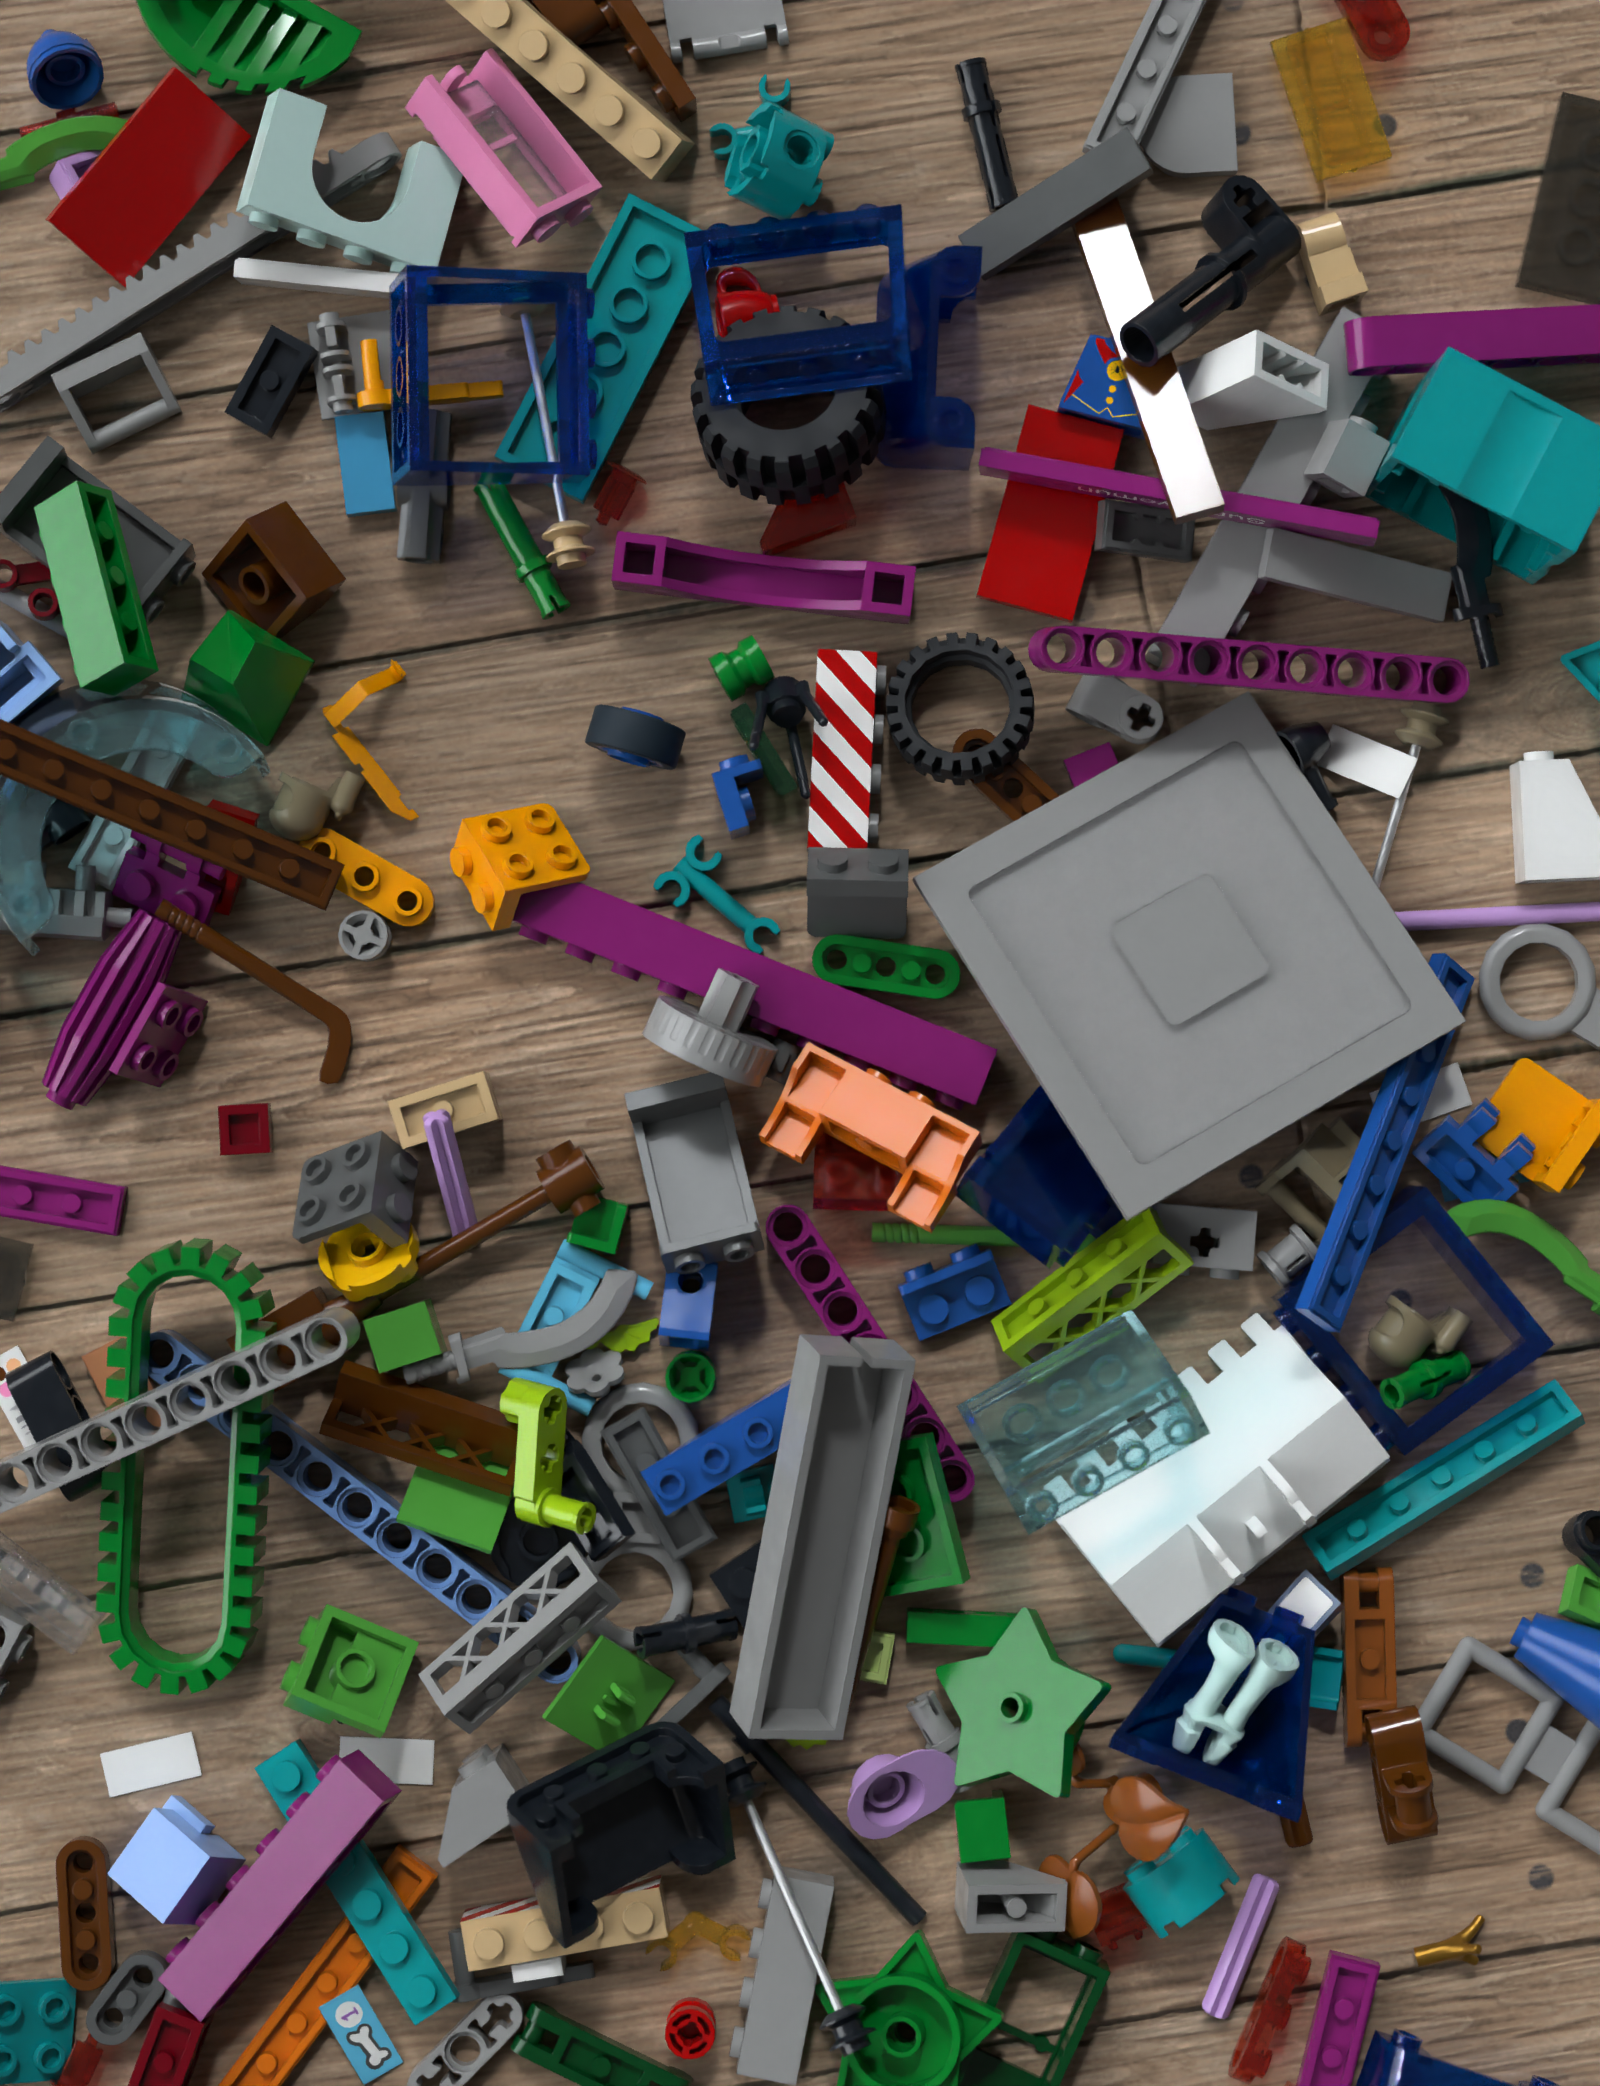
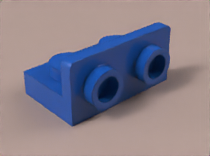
M747 754L721 761L719 763L720 771L711 773L731 840L750 834L748 822L756 820V813L747 786L737 789V786L764 778L760 759L749 761Z
M976 1243L949 1254L952 1263L934 1270L931 1262H928L903 1273L906 1281L898 1284L897 1287L919 1341L1012 1304L991 1249L987 1248L980 1251Z

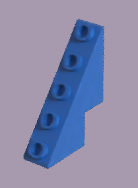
M791 1379L762 1398L730 1413L640 1472L665 1516L778 1450Z

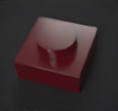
M271 1103L218 1106L220 1156L273 1153Z

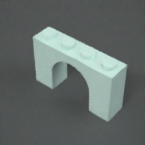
M278 88L267 97L236 212L249 216L248 223L257 228L276 232L278 227L295 232L297 233L296 240L302 244L321 249L325 248V245L328 244L344 250V258L359 264L371 265L372 261H376L390 266L389 273L428 276L435 273L463 176L440 147L424 141L409 147L396 193L388 211L379 220L373 222L348 220L336 214L325 204L313 180L312 161L327 105L282 88Z

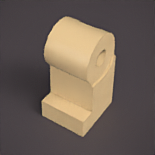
M1331 212L1296 224L1295 226L1301 237L1299 253L1318 315L1321 316L1342 307L1361 302L1368 292V287L1363 273L1358 271L1351 248L1347 245L1346 235L1338 215L1335 212Z

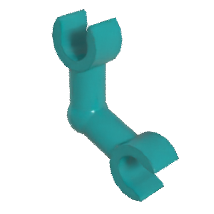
M765 74L759 82V95L762 104L771 102L780 107L785 106L791 97L789 79H786L784 90L780 95L771 96L766 92L768 81ZM726 123L714 125L709 130L711 137L726 135L732 139L728 147L714 150V158L728 160L739 133L748 137L754 126L734 129Z

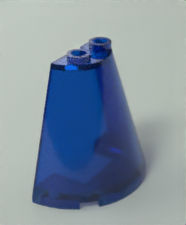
M1229 1587L1227 1595L1222 1593L1218 1595L1111 1736L1108 1747L1152 1765L1160 1766L1298 1823L1302 1813L1315 1631L1302 1626L1305 1616L1277 1605L1273 1614H1270L1255 1607L1257 1597ZM1217 1619H1228L1241 1625L1250 1634L1254 1641L1255 1650L1262 1639L1272 1638L1284 1643L1293 1650L1300 1664L1296 1673L1289 1681L1272 1689L1262 1700L1244 1726L1245 1734L1237 1742V1747L1217 1766L1203 1762L1204 1747L1213 1729L1205 1726L1189 1754H1184L1173 1748L1172 1741L1176 1719L1183 1715L1184 1704L1194 1698L1212 1669L1215 1658L1207 1643L1209 1630ZM1251 1663L1239 1675L1222 1700L1221 1704L1228 1708L1244 1683Z

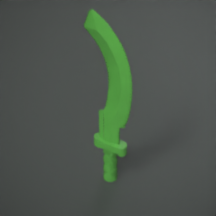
M100 115L74 117L46 125L23 136L6 149V156L4 158H0V191L34 182V174L67 156L84 151H103L128 120Z
M1493 1199L1468 1201L1447 1211V1218L1464 1238L1488 1232L1502 1233L1522 1240L1532 1246L1562 1273L1565 1285L1593 1302L1591 1311L1600 1316V1275L1589 1268L1588 1260L1565 1235L1543 1218L1513 1203Z

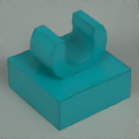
M773 1463L747 1468L726 1480L734 1523L766 1517L774 1474Z

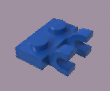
M1485 1098L1460 1125L1450 1115L1446 1116L1414 1146L1411 1153L1463 1203L1481 1199L1506 1202L1519 1190L1521 1184L1512 1175L1533 1158L1531 1152L1535 1150L1536 1145L1521 1132L1503 1150L1499 1157L1495 1159L1476 1140L1496 1124V1117L1500 1114V1111Z

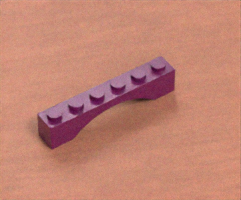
M617 531L611 581L614 590L908 625L916 566L874 561L816 560L770 556L710 547L665 536Z

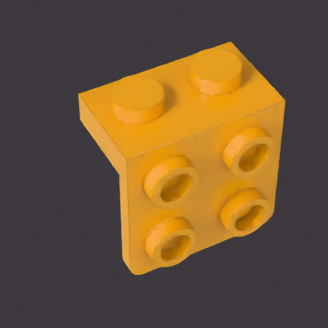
M546 803L462 819L454 848L450 852V864L454 874L457 877H461L471 894L474 908L477 912L483 914L492 931L510 928L521 894L581 882L587 879L590 871V866L557 812L551 805Z
M1528 1058L1518 1059L1489 1100L1500 1111V1114L1496 1117V1124L1476 1141L1497 1158L1522 1132L1536 1145V1148L1531 1152L1533 1158L1517 1172L1546 1192L1560 1193L1563 1187L1569 1190L1575 1185L1585 1169V1165L1581 1161L1592 1146L1595 1149L1600 1147V1099H1587Z

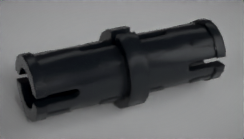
M730 1608L693 1617L689 1613H682L676 1615L673 1621L648 1626H636L633 1632L635 1647L643 1645V1648H639L636 1651L641 1659L678 1650L683 1654L694 1653L698 1646L736 1640L738 1637L737 1620L728 1622V1619L735 1617L734 1612Z

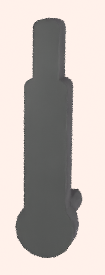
M698 1648L694 1653L683 1654L680 1650L676 1651L694 1670L693 1673L701 1681L657 1722L666 1721L678 1724L732 1672L722 1661L715 1667Z
M461 1928L448 1931L455 1975L453 1983L461 1994L452 2001L453 2003L469 2002L480 1998L551 1987L561 1983L596 1977L593 1960L566 1964L564 1975L517 1983L513 1981L512 1972L475 1977L474 1971L468 1972Z

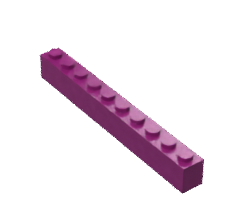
M579 882L521 894L512 920L514 923L521 925L518 934L544 945H546L548 938L552 937L567 943L564 952L589 963H592L595 955L614 962L610 971L636 982L639 981L641 973L660 981L657 990L681 1000L685 999L687 992L705 998L718 968L736 973L759 986L747 1013V1016L752 1017L749 1027L777 1037L780 1029L798 1036L795 1045L804 1048L808 1042L823 1050L826 1047L845 1054L843 1057L844 1061L863 1071L875 1066L890 1072L889 1080L892 1084L909 1091H916L918 1084L937 1091L934 1098L935 1101L960 1111L964 1103L976 1105L998 1050Z

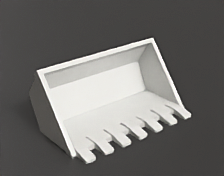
M1258 1313L1253 1314L1241 1324L1242 1330L1256 1345L1245 1355L1240 1357L1226 1340H1221L1208 1351V1355L1222 1370V1373L1209 1384L1202 1379L1193 1367L1186 1368L1175 1377V1382L1189 1397V1400L1174 1411L1159 1393H1155L1142 1404L1143 1410L1157 1425L1142 1438L1126 1420H1122L1109 1430L1108 1434L1123 1451L1111 1463L1107 1465L1093 1446L1088 1447L1078 1455L1075 1461L1090 1478L1085 1484L1074 1492L1061 1474L1056 1473L1042 1486L1057 1505L1049 1513L1158 1648L1234 1586H1239L1246 1580L1245 1577L1307 1527L1310 1529L1315 1525L1317 1519L1390 1461L1389 1454L1351 1404L1313 1363L1294 1337L1283 1325L1273 1330Z

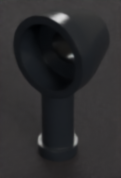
M1314 721L1291 725L1276 732L1327 811L1338 806L1339 803L1336 797H1332L1317 767V763L1331 748L1330 738L1323 726Z

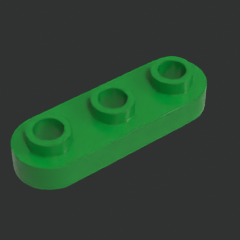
M834 934L819 941L812 955V964L816 974L821 979L836 985L939 999L951 994L956 989L960 980L958 962L950 953L940 949ZM840 950L846 955L847 961L843 968L833 969L828 965L827 956L831 951ZM884 957L892 959L895 963V971L888 977L881 976L876 970L878 960ZM930 965H938L944 971V978L938 984L930 983L925 977L926 969Z

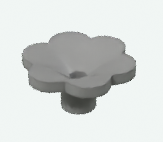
M599 1348L585 1350L579 1359L568 1362L565 1372L568 1377L567 1386L570 1392L574 1394L586 1392L595 1398L607 1396L611 1390L610 1386L616 1385L624 1379L625 1373L621 1366L623 1363L621 1354L613 1350L603 1352Z

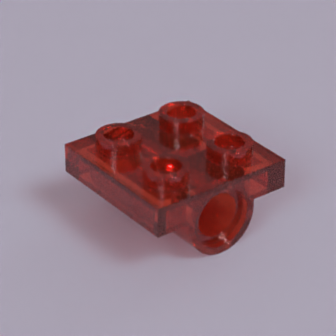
M823 1133L814 1147L813 1209L890 1212L887 1207V1201L903 1174Z

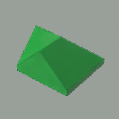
M228 610L189 660L184 691L197 698L183 693V696L194 703L209 704L215 710L208 707L203 708L214 712L226 721L229 720L240 731L263 745L269 746L315 660L236 612Z

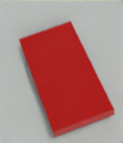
M172 67L45 220L121 286L126 287V277L129 275L133 278L249 140L251 135L179 69Z
M1028 404L1016 452L1114 470L1124 430ZM1008 480L976 597L1072 623L1096 536L1098 501L1106 498Z

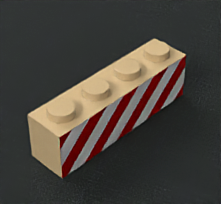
M662 1875L636 1879L592 1902L598 1911L599 1923L597 1929L584 1940L566 1949L549 1932L536 1897L465 1909L460 1925L468 1972L668 1937L670 1921Z

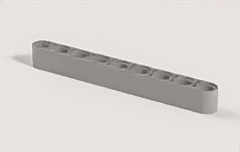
M328 1308L0 1459V1514L337 1360L352 1348L359 1339L360 1325L358 1319L346 1308ZM322 1324H331L337 1328L341 1336L340 1345H332L325 1340L322 1334ZM278 1344L286 1345L292 1349L296 1358L295 1366L286 1365L280 1360L277 1354ZM233 1365L241 1366L247 1370L251 1379L250 1386H243L235 1380L232 1372ZM189 1386H195L204 1393L206 1399L205 1407L198 1406L192 1402L188 1394ZM145 1406L152 1407L158 1412L161 1418V1427L153 1426L147 1421L144 1414ZM101 1427H106L114 1433L117 1440L116 1447L109 1446L103 1441L100 1434ZM57 1447L68 1451L73 1461L72 1467L60 1462L56 1453ZM14 1467L21 1469L27 1475L28 1487L22 1486L16 1481L13 1474Z

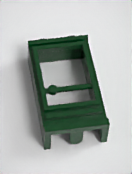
M1058 1931L1012 1932L980 2001L996 2007L1022 1947H1026L1086 1975L1055 2045L1051 2044L1044 2035L1036 2037L1004 2021H1001L997 2028L1035 2045L1036 2049L1040 2052H1051L1041 2076L976 2046L962 2060L960 2086H1059L1111 1974L1107 1961L1102 1959L1104 1953L1093 1945L1081 1940H1076L1074 1946L1056 1938Z

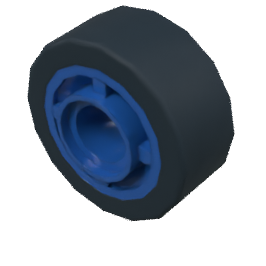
M599 704L595 706L585 743L606 752L608 756L629 764L646 768L652 766L673 770L677 766L686 732L673 724L665 722L664 719L641 710Z

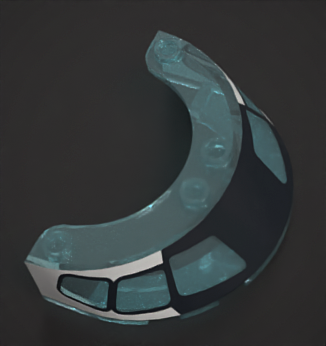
M142 680L115 696L81 689L80 685H76L45 698L14 723L18 727L99 761L124 752L151 750L184 757L207 769L214 776L221 778H233L246 771L252 765L263 778L271 773L265 756L260 749L212 706L179 688L155 681ZM0 775V916L20 943L32 956H35L41 950L31 939V936L49 922L54 911L53 898L49 893L42 868L41 844L44 826L56 798Z

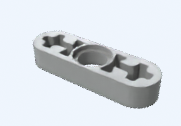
M515 1992L482 1998L414 2067L407 2086H421L423 2083L421 2075L428 2079L432 2078L443 2065L442 2061L436 2059L439 2055L442 2056L445 2064L450 2069L442 2078L439 2086H463L519 2029L524 2016V2004L521 1997ZM494 2003L501 2007L508 2003L512 2007L509 2014L512 2021L507 2023L503 2019L499 2020L490 2029L488 2035L495 2038L493 2042H490L486 2033L481 2029L492 2015L493 2009L490 2005ZM474 2019H477L480 2027L475 2024H472L471 2022ZM460 2036L474 2038L480 2046L479 2056L470 2062L458 2060L452 2052L453 2041ZM452 2071L460 2074V2076L455 2078Z

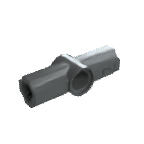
M424 408L408 411L405 462L400 463L397 481L398 507H401L397 559L400 561L417 564H441L445 511H449L452 492L451 466H448L452 426L451 413Z

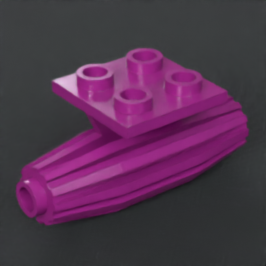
M139 908L102 953L61 1026L42 1080L43 1085L49 1088L46 1094L48 1099L66 1109L73 1110L75 1104L86 1106L112 1073L159 1088L164 1080H167L174 1073L179 1062L178 1055L188 1037L192 1036L200 1027L203 1020V1010L208 1003L207 1000L200 996L165 984L183 934L181 931L171 927L167 922L160 920L152 913Z

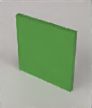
M444 1445L434 1447L439 1455L448 1458L459 1456L453 1448ZM492 1461L481 1463L485 1470L506 1476L509 1469L507 1466ZM416 1466L395 1522L491 1555L514 1493V1487L509 1497Z
M600 1635L542 1717L575 1738L599 1750L641 1729L675 1680L630 1651Z

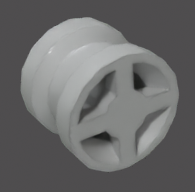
M366 910L355 911L346 916L340 924L338 932L339 943L345 953L357 960L366 962L378 960L386 954L391 946V928L385 919L374 912Z

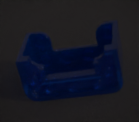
M1041 1084L994 1143L989 1145L983 1156L979 1155L967 1170L957 1187L958 1193L956 1194L957 1198L1048 1269L1055 1262L1064 1268L1091 1232L1084 1225L1086 1224L1094 1230L1112 1207L1105 1201L1109 1192Z

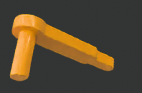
M377 339L360 341L365 388L364 391L356 394L357 406L360 411L373 412L396 408L504 398L503 381L501 380L385 389L384 381L381 380Z

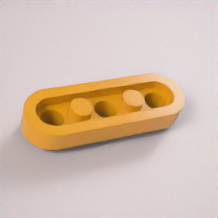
M322 828L316 837L308 841H300V846L314 851L319 844H328L331 849L329 858L345 864L335 889L404 927L420 926L432 916L435 908V897L431 888L426 883L334 830ZM363 868H370L374 873V880L368 886H360L357 882V874ZM408 892L414 893L417 897V905L410 911L403 910L400 906L401 896Z

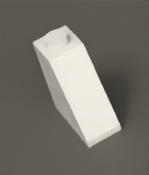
M1257 329L1177 367L1197 426L1206 430L1309 415L1327 410L1329 364Z
M1554 751L1523 753L1524 761H1518L1509 766L1515 884L1600 880V817L1570 759H1554Z

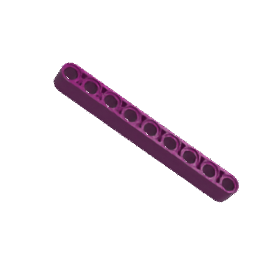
M1066 625L1040 629L1032 636L1028 646L1029 658L1033 665L1039 670L1050 673L1406 702L1418 701L1424 703L1456 702L1465 695L1470 684L1469 672L1466 666L1459 660L1447 657ZM1055 635L1063 640L1066 648L1065 656L1058 663L1050 659L1047 652L1048 642ZM1104 639L1111 643L1114 649L1113 661L1107 667L1099 662L1096 654L1099 643ZM1151 644H1155L1160 648L1163 658L1161 665L1155 671L1148 667L1145 659L1146 650ZM1200 648L1205 649L1210 656L1209 669L1203 675L1194 666L1195 653ZM1248 652L1255 655L1258 661L1257 673L1252 678L1245 675L1242 668L1243 658ZM1296 656L1303 660L1306 669L1304 677L1299 682L1293 679L1290 671L1291 663ZM1344 660L1350 663L1353 671L1352 679L1346 686L1341 683L1338 677L1339 666ZM1392 664L1397 667L1400 675L1399 683L1395 689H1391L1386 682V672ZM1439 668L1446 676V686L1441 693L1436 691L1433 685L1434 674Z

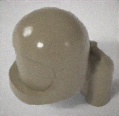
M346 771L343 778L338 777L328 791H325L296 777H290L281 772L278 780L283 782V785L273 808L269 810V821L273 828L284 837L295 841H308L320 833L331 809L335 812L334 819L338 821L341 820L342 816L349 815L352 812L365 779Z
M1390 1295L1385 1301L1389 1308L1376 1326L1369 1331L1368 1342L1373 1353L1381 1361L1392 1367L1404 1368L1416 1362L1427 1348L1434 1355L1453 1351L1473 1321L1459 1310H1455L1450 1306L1445 1312H1439L1428 1321L1415 1310L1402 1303L1398 1298Z

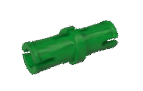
M1460 1350L1451 1351L1434 1360L1422 1359L1410 1365L1408 1371L1392 1378H1386L1381 1382V1398L1386 1406L1391 1409H1400L1420 1398L1424 1400L1435 1398L1442 1393L1443 1388L1458 1381L1466 1380L1471 1373V1364L1467 1356Z

